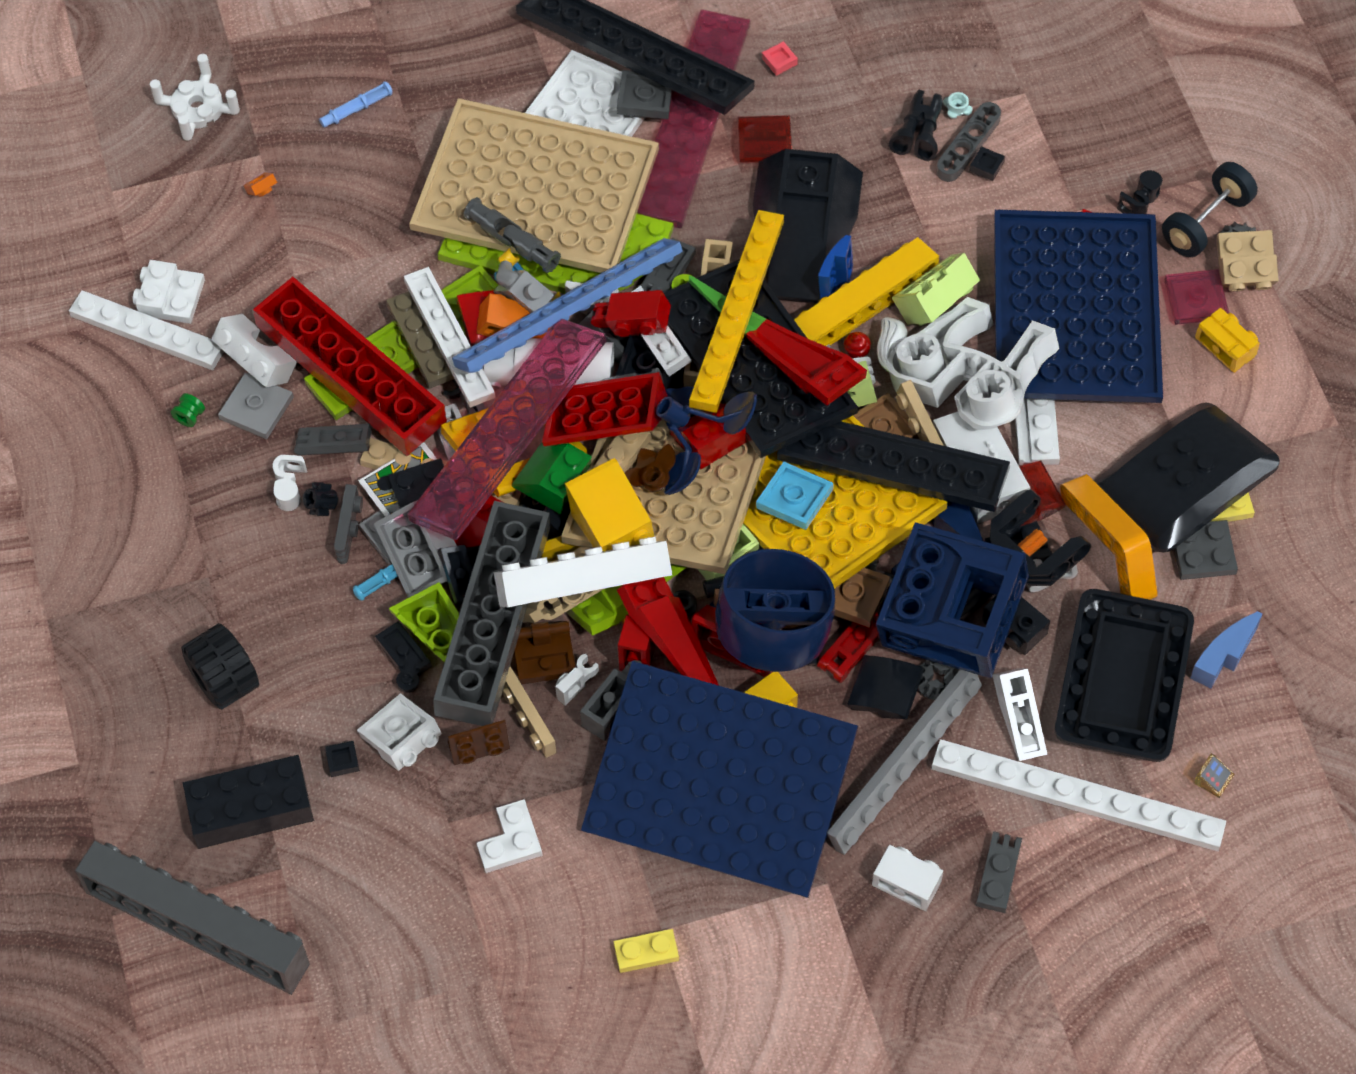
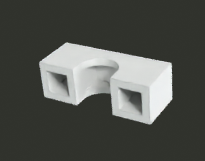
M238 314L220 319L211 339L216 345L265 387L288 383L297 363L296 360L278 345L266 346L257 342L256 339L260 329L245 315Z

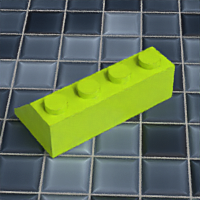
M440 582L390 607L389 611L445 663L459 612Z

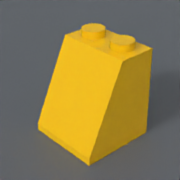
M615 458L565 483L572 517L594 548L602 547V552L613 550L612 544L629 542V546L640 545L639 539L654 537L652 521Z

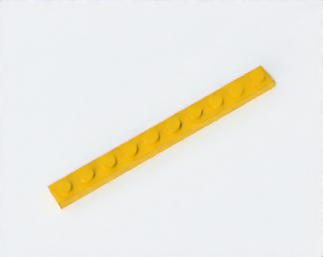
M762 210L757 212L689 399L690 408L717 413L784 224V215Z

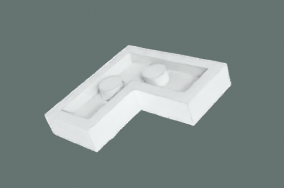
M525 799L496 808L504 834L477 842L485 873L542 856V850Z

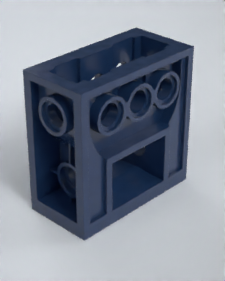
M915 522L876 622L882 646L992 679L1029 578L1025 553ZM971 588L997 595L986 627L960 620Z

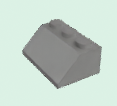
M433 495L414 501L373 523L408 598L438 582L441 585L448 583L438 550L457 545Z

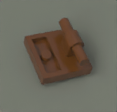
M568 620L554 623L544 621L531 623V626L521 627L514 650L518 678L521 685L559 679L564 673L569 674L575 668Z

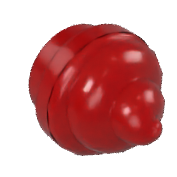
M852 332L844 340V350L851 358L865 357L870 351V339L862 332Z

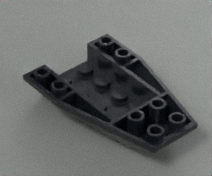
M783 149L759 161L753 198L754 220L758 210L784 215V224L764 280L778 299L818 303L820 301L818 275L828 253L845 235L850 236L857 221L863 172L839 154Z

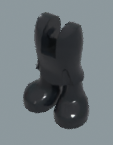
M918 89L913 95L909 112L904 118L902 128L894 132L889 140V148L898 155L908 154L912 148L914 134L918 132L919 134L914 145L915 155L921 160L931 161L936 158L938 152V145L933 137V132L937 128L936 122L942 109L943 100L942 95L935 93L930 106L923 105L925 91Z

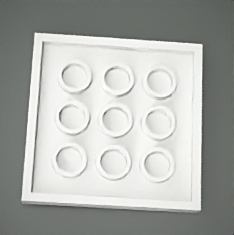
M571 50L525 112L531 115L631 137L646 118L617 114L622 71Z

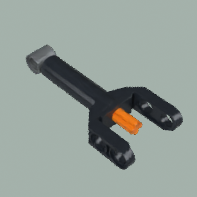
M1030 489L1021 494L991 520L990 541L991 544L1025 553L1029 573L1027 585L1052 586L1088 554L1091 544L1083 536L1070 538L1036 567L1035 561L1030 556L1048 541L1043 532L1035 529L1018 545L1008 537L1035 514L1041 502V497ZM971 588L960 620L964 621L994 594Z

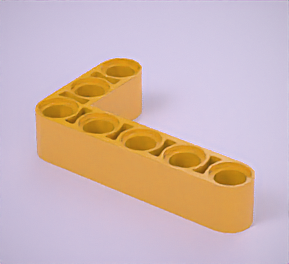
M1084 474L1060 484V494L1064 503L1115 555L1120 593L1149 600L1156 598L1157 586L1152 548L1146 533L1089 475Z

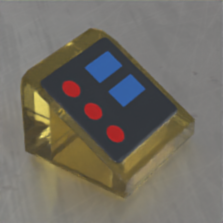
M1211 753L1199 770L1194 783L1220 798L1235 774L1217 756Z

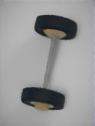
M1224 162L1214 171L1212 183L1220 196L1196 220L1188 214L1175 212L1162 224V234L1166 242L1176 252L1186 257H1195L1205 249L1208 239L1205 230L1199 223L1223 199L1234 206L1243 207L1255 198L1258 192L1256 181L1241 165L1234 162Z

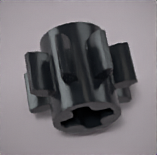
M312 482V488L304 492L303 503L307 509H310V515L329 516V510L336 508L338 495L334 489H331L332 484Z

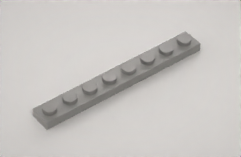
M964 670L958 671L829 829L827 835L837 852L845 855L851 846L857 842L860 835L875 820L881 809L892 799L898 788L909 778L911 772L927 756L928 751L944 735L954 719L961 714L971 698L978 693L982 684L977 674Z

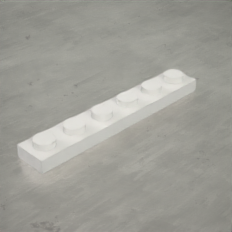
M427 267L405 275L404 283L469 407L471 408L494 399L495 391L483 369L474 373H468L454 366L452 357L471 346L430 268Z
M81 290L69 309L70 316L210 370H214L224 353L208 337Z

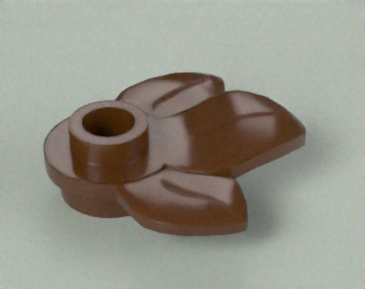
M666 444L658 454L649 449L641 448L637 458V467L629 469L624 473L631 486L645 487L650 492H658L665 488L670 479L669 471L676 461L675 451L670 444Z

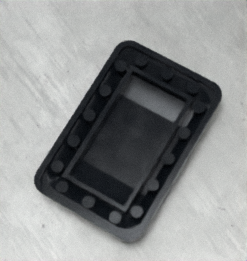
M1206 402L1194 406L1155 432L1116 462L1095 482L1146 533L1151 543V548L1157 552L1165 553L1175 549L1276 472L1279 468L1280 460L1273 450L1220 408Z
M1100 589L1086 590L1081 595L1056 717V737L1066 744L1152 762L1166 760L1172 750L1193 632L1194 616L1188 608Z

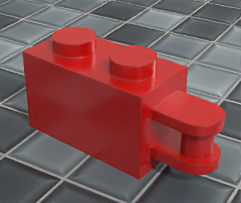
M662 290L611 293L609 302L596 303L594 305L593 311L595 316L591 318V324L597 328L610 327L615 336L621 337L666 333L671 304Z

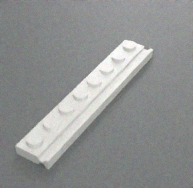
M1023 399L1020 414L1015 418L1019 465H1023V463H1031V465H1058L1060 455L1055 401L1052 399Z

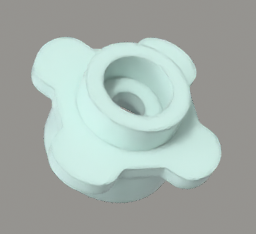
M955 92L943 100V105L947 107L950 118L954 119L963 114L970 115L972 113L968 96L964 93Z

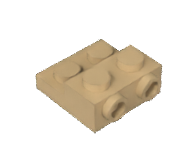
M1272 230L1217 234L1221 288H1229L1231 292L1243 291L1246 286H1255L1256 290L1271 289L1272 285L1279 281L1277 255H1274Z

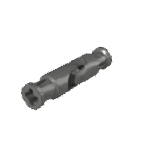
M478 197L473 198L466 205L463 213L466 219L474 220L481 225L482 230L505 245L513 246L519 255L526 260L534 261L542 266L544 272L549 273L556 268L561 258V254L558 251H551L543 245V241L522 230L519 225L496 209L491 210L483 205L482 200ZM504 228V234L501 236L498 233Z

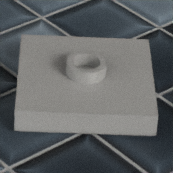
M245 372L218 413V416L222 421L268 439L294 398L293 392L277 385L265 387L251 374Z

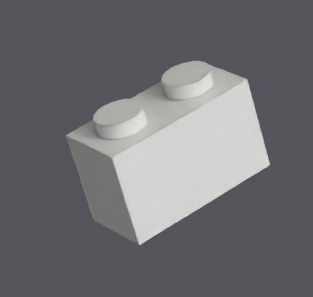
M889 845L873 874L872 886L926 912L942 882L943 870L930 860L923 861L914 857L909 850L903 847L896 848Z

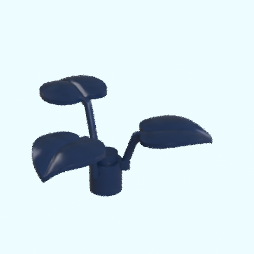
M694 387L666 389L668 397L660 401L656 414L666 421L668 429L677 436L684 446L685 452L676 455L675 464L669 471L670 479L665 487L664 494L671 495L685 489L695 479L700 468V454L697 452L692 453V448L678 430V428L684 427L689 422L690 414L724 423L723 429L726 433L736 434L743 430L751 420L757 402V394L745 392L733 397L725 405L724 416L717 417L689 407V399Z

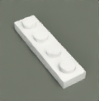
M639 286L638 288H636V289L633 290L632 292H638V291H644V290H643V288H642L641 286ZM668 325L666 333H655L654 335L641 334L668 376H671L692 362Z

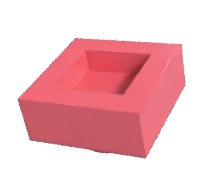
M784 41L762 52L763 61L776 76L798 65V58Z

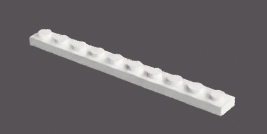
M941 739L932 764V770L1214 851H1219L1226 825V820Z

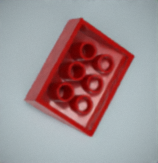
M660 372L553 388L542 440L543 446L653 431L662 420L656 414L657 406L662 399L668 397Z

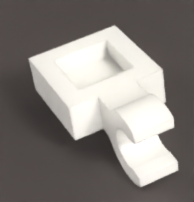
M586 654L578 658L577 668L575 667L569 674L564 673L556 683V697L563 705L568 704L585 687V682L594 677L599 671L597 663L591 668L583 666L588 662V655Z

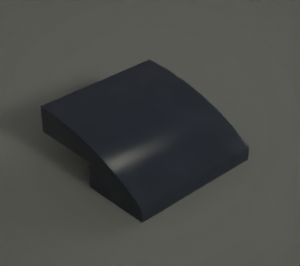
M459 545L438 550L455 604H463L480 546L466 548L465 545Z
M864 655L847 705L854 711L878 712L882 718L908 719L924 669L921 666L901 660Z

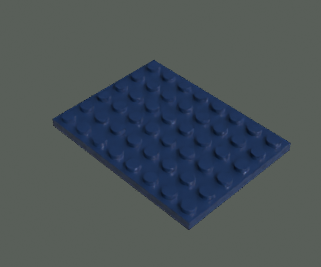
M995 209V359L1002 362L1007 358L1032 321L1055 328L1059 345L1058 351L1044 361L1037 375L1029 383L1024 399L1162 403L1163 378L1156 214Z
M632 661L581 831L809 898L859 726Z

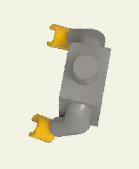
M510 248L498 258L500 265L496 274V281L499 285L493 291L495 294H501L508 299L515 300L530 313L561 296L559 291L554 296L550 290L527 271H512L513 266L520 258L519 256L515 257L511 253Z

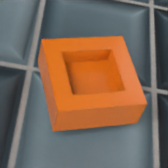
M264 172L243 186L248 195H258V197H261L271 192V186L278 182L273 173Z

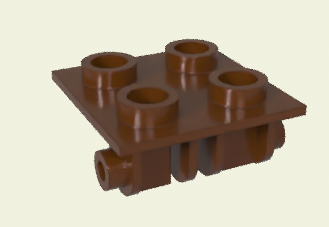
M505 720L448 736L449 741H447L454 765L470 764L478 758L488 755L497 756L510 749Z

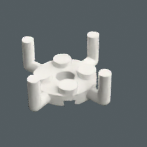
M200 54L197 57L201 72L199 81H182L172 96L163 95L159 80H152L150 82L155 103L171 106L172 113L179 122L182 137L186 141L192 139L195 128H203L207 126L206 123L212 120L215 122L222 113L236 115L240 111L237 95L234 90L226 92L227 103H223L218 86L209 83L211 69L206 54ZM194 102H203L197 108L191 107V104Z

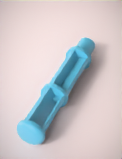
M393 564L385 569H380L379 573L360 585H355L353 593L356 598L363 601L366 596L385 584H390L391 580L398 577Z

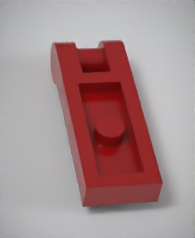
M876 613L870 628L852 622L821 657L817 667L824 672L829 671L833 674V678L836 681L842 683L854 666L880 638L876 627L879 615ZM837 656L844 660L841 665L834 661Z

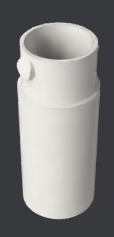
M530 338L525 345L507 351L504 357L486 363L484 365V372L494 389H501V386H514L518 390L552 391L553 388L602 381L614 375V342Z

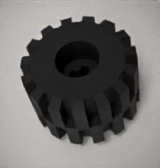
M221 623L216 624L182 645L183 658L191 674L207 698L219 709L223 710L259 687L258 676L249 656L230 630Z

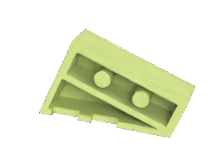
M965 253L952 254L891 298L907 325L919 324V326H922L926 323H932L960 297L970 293L973 290V286L980 279Z

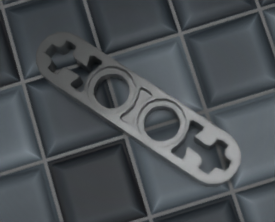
M986 102L981 104L940 157L937 163V176L942 181H955L998 126L1001 118V109L996 103ZM990 113L993 114V115H990V116L986 119V124H985V123H984V117H985V115H989ZM978 129L983 134L979 137H974L969 134V131ZM958 147H966L969 150V152L965 155L958 154L955 151V149ZM952 160H953V161H954L953 169L950 168L948 171L944 170V168L947 169V168L950 167V165L952 164Z

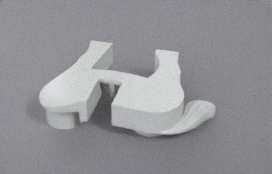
M966 297L954 309L938 317L917 334L908 337L907 328L902 321L890 317L883 318L881 320V333L877 343V357L881 366L889 372L893 388L896 392L902 383L911 380L922 403L938 408L963 380L968 381L954 396L959 416L973 428L991 429L1011 422L1020 414L1024 394L1029 383L1037 375L1044 361L1058 351L1059 345L1055 328L1032 321L1007 358L1002 362L983 352L962 346L975 335L989 330L994 325L989 304Z

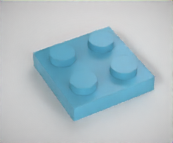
M783 462L757 499L756 508L806 530L833 491V482Z

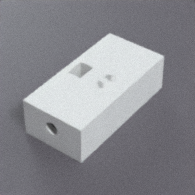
M958 412L933 420V425L944 446L1010 461V469L995 512L969 506L977 524L993 519L1021 494L1030 490L1027 480L998 427L991 429L973 428L959 416Z

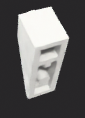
M1017 668L993 674L999 705L1018 761L1046 755L1047 750L1028 669Z

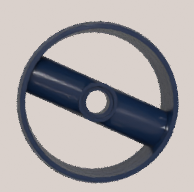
M762 549L741 556L728 568L719 589L715 621L717 635L721 644L734 658L756 669L784 672L806 666L818 657L830 634L835 614V590L833 583L827 573L817 563L792 551ZM786 625H808V627L798 630H781Z

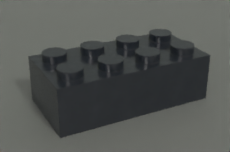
M299 754L182 782L192 833L198 849L314 821Z

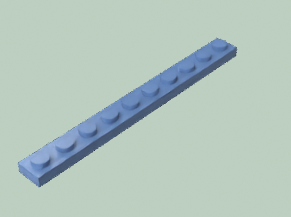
M663 238L452 357L455 368L468 373L481 370L486 363L504 357L507 351L525 345L528 339L542 335L551 326L567 321L572 314L590 308L593 302L609 297L614 290L632 284V280L651 273L653 268L660 264L671 262L674 256L683 252L680 242Z

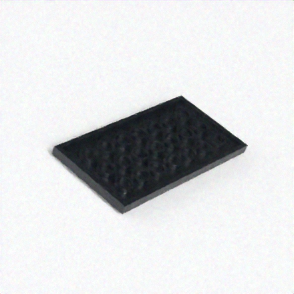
M740 259L696 279L727 297ZM763 280L753 312L807 338L766 281ZM687 282L664 292V295L671 304L667 325L698 371H700L721 312ZM744 335L721 403L727 404L733 397L741 393L754 392L757 394L754 413L745 429L746 439L760 458L858 413V406L848 392H845L829 405H825L813 394L805 393Z

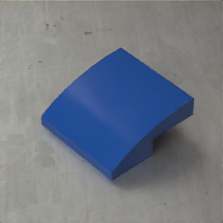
M845 235L828 253L818 275L820 300L836 292L837 288H840L843 284L850 282L853 272L852 239L849 235Z

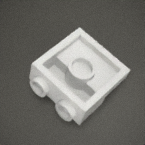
M150 260L148 267L143 266L141 269L140 281L143 283L141 289L136 288L134 291L133 304L136 305L139 312L154 318L191 324L205 282L204 274L178 270L175 263Z
M401 693L357 729L360 737L378 750L381 758L398 771L404 766L409 767L413 765L417 755L426 747L432 748L435 746L439 736L442 734L435 719Z

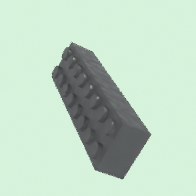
M499 501L493 502L433 699L435 716L479 726L494 722L528 606L527 603L512 607H500L494 572L503 571L502 565L519 562L520 567L530 566V560L542 558L550 531L549 512Z
M94 840L75 870L86 894L290 995L293 994L310 965L302 939L289 931L284 934L276 930V926L265 919L258 921L249 917L250 914L239 906L231 908L223 904L224 901L212 893L205 895L199 892L198 888L188 881L183 880L180 883L172 879L171 874L161 868L154 870L146 866L147 864L139 857L131 855L129 858L121 854V851L116 846L110 843L103 845Z

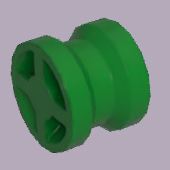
M183 393L179 398V405L174 406L170 413L180 424L186 427H194L197 422V416L203 414L205 406L195 396Z

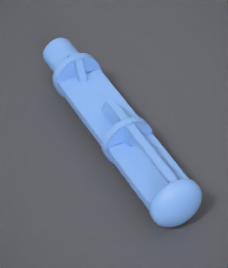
M384 81L372 90L359 94L355 99L334 110H329L327 115L319 118L322 127L325 128L332 123L338 124L339 120L350 114L358 112L363 108L366 109L369 105L386 96H391L392 88L388 82Z

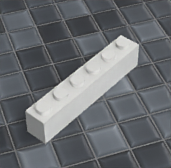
M655 536L639 539L640 545L629 546V542L612 544L613 550L602 552V547L585 549V555L575 557L574 552L557 555L558 560L551 562L547 561V557L530 560V566L520 567L519 562L502 565L503 571L494 572L499 606L512 607L672 575L667 542L656 541Z

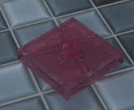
M1218 269L1165 275L1164 281L1175 325L1202 322L1219 308L1229 313Z

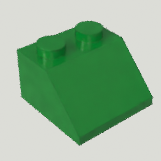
M541 442L512 483V487L561 514L569 502L565 483L586 473L590 468L592 456L569 443L543 446Z

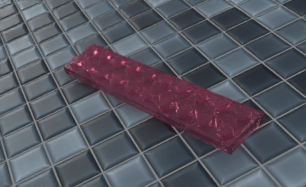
M701 9L688 49L735 71L750 28V20ZM672 91L669 118L663 119L655 140V142L659 143V150L637 214L671 222L673 227L682 229L721 113L676 91Z
M562 318L553 324L407 514L409 521L457 541L607 342L605 334Z

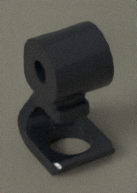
M1153 170L1144 171L1140 175L1138 187L1133 194V198L1121 191L1117 209L1125 214H1147L1149 203H1153L1160 194L1162 176ZM1123 201L1127 202L1132 210L1126 208Z

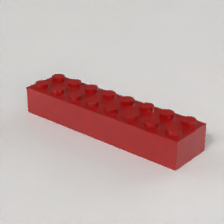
M293 276L253 309L258 329L406 456L411 454L441 428L442 424L447 422L445 405Z

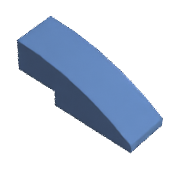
M1257 611L1244 617L1216 637L1194 665L1190 679L1211 689L1223 666L1235 671L1259 626L1263 614Z

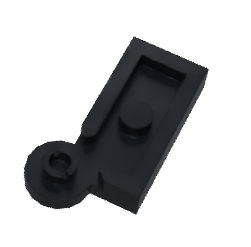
M398 621L377 634L375 639L400 671L396 678L398 688L402 692L410 693L418 688L419 675L431 668L432 665L428 657Z

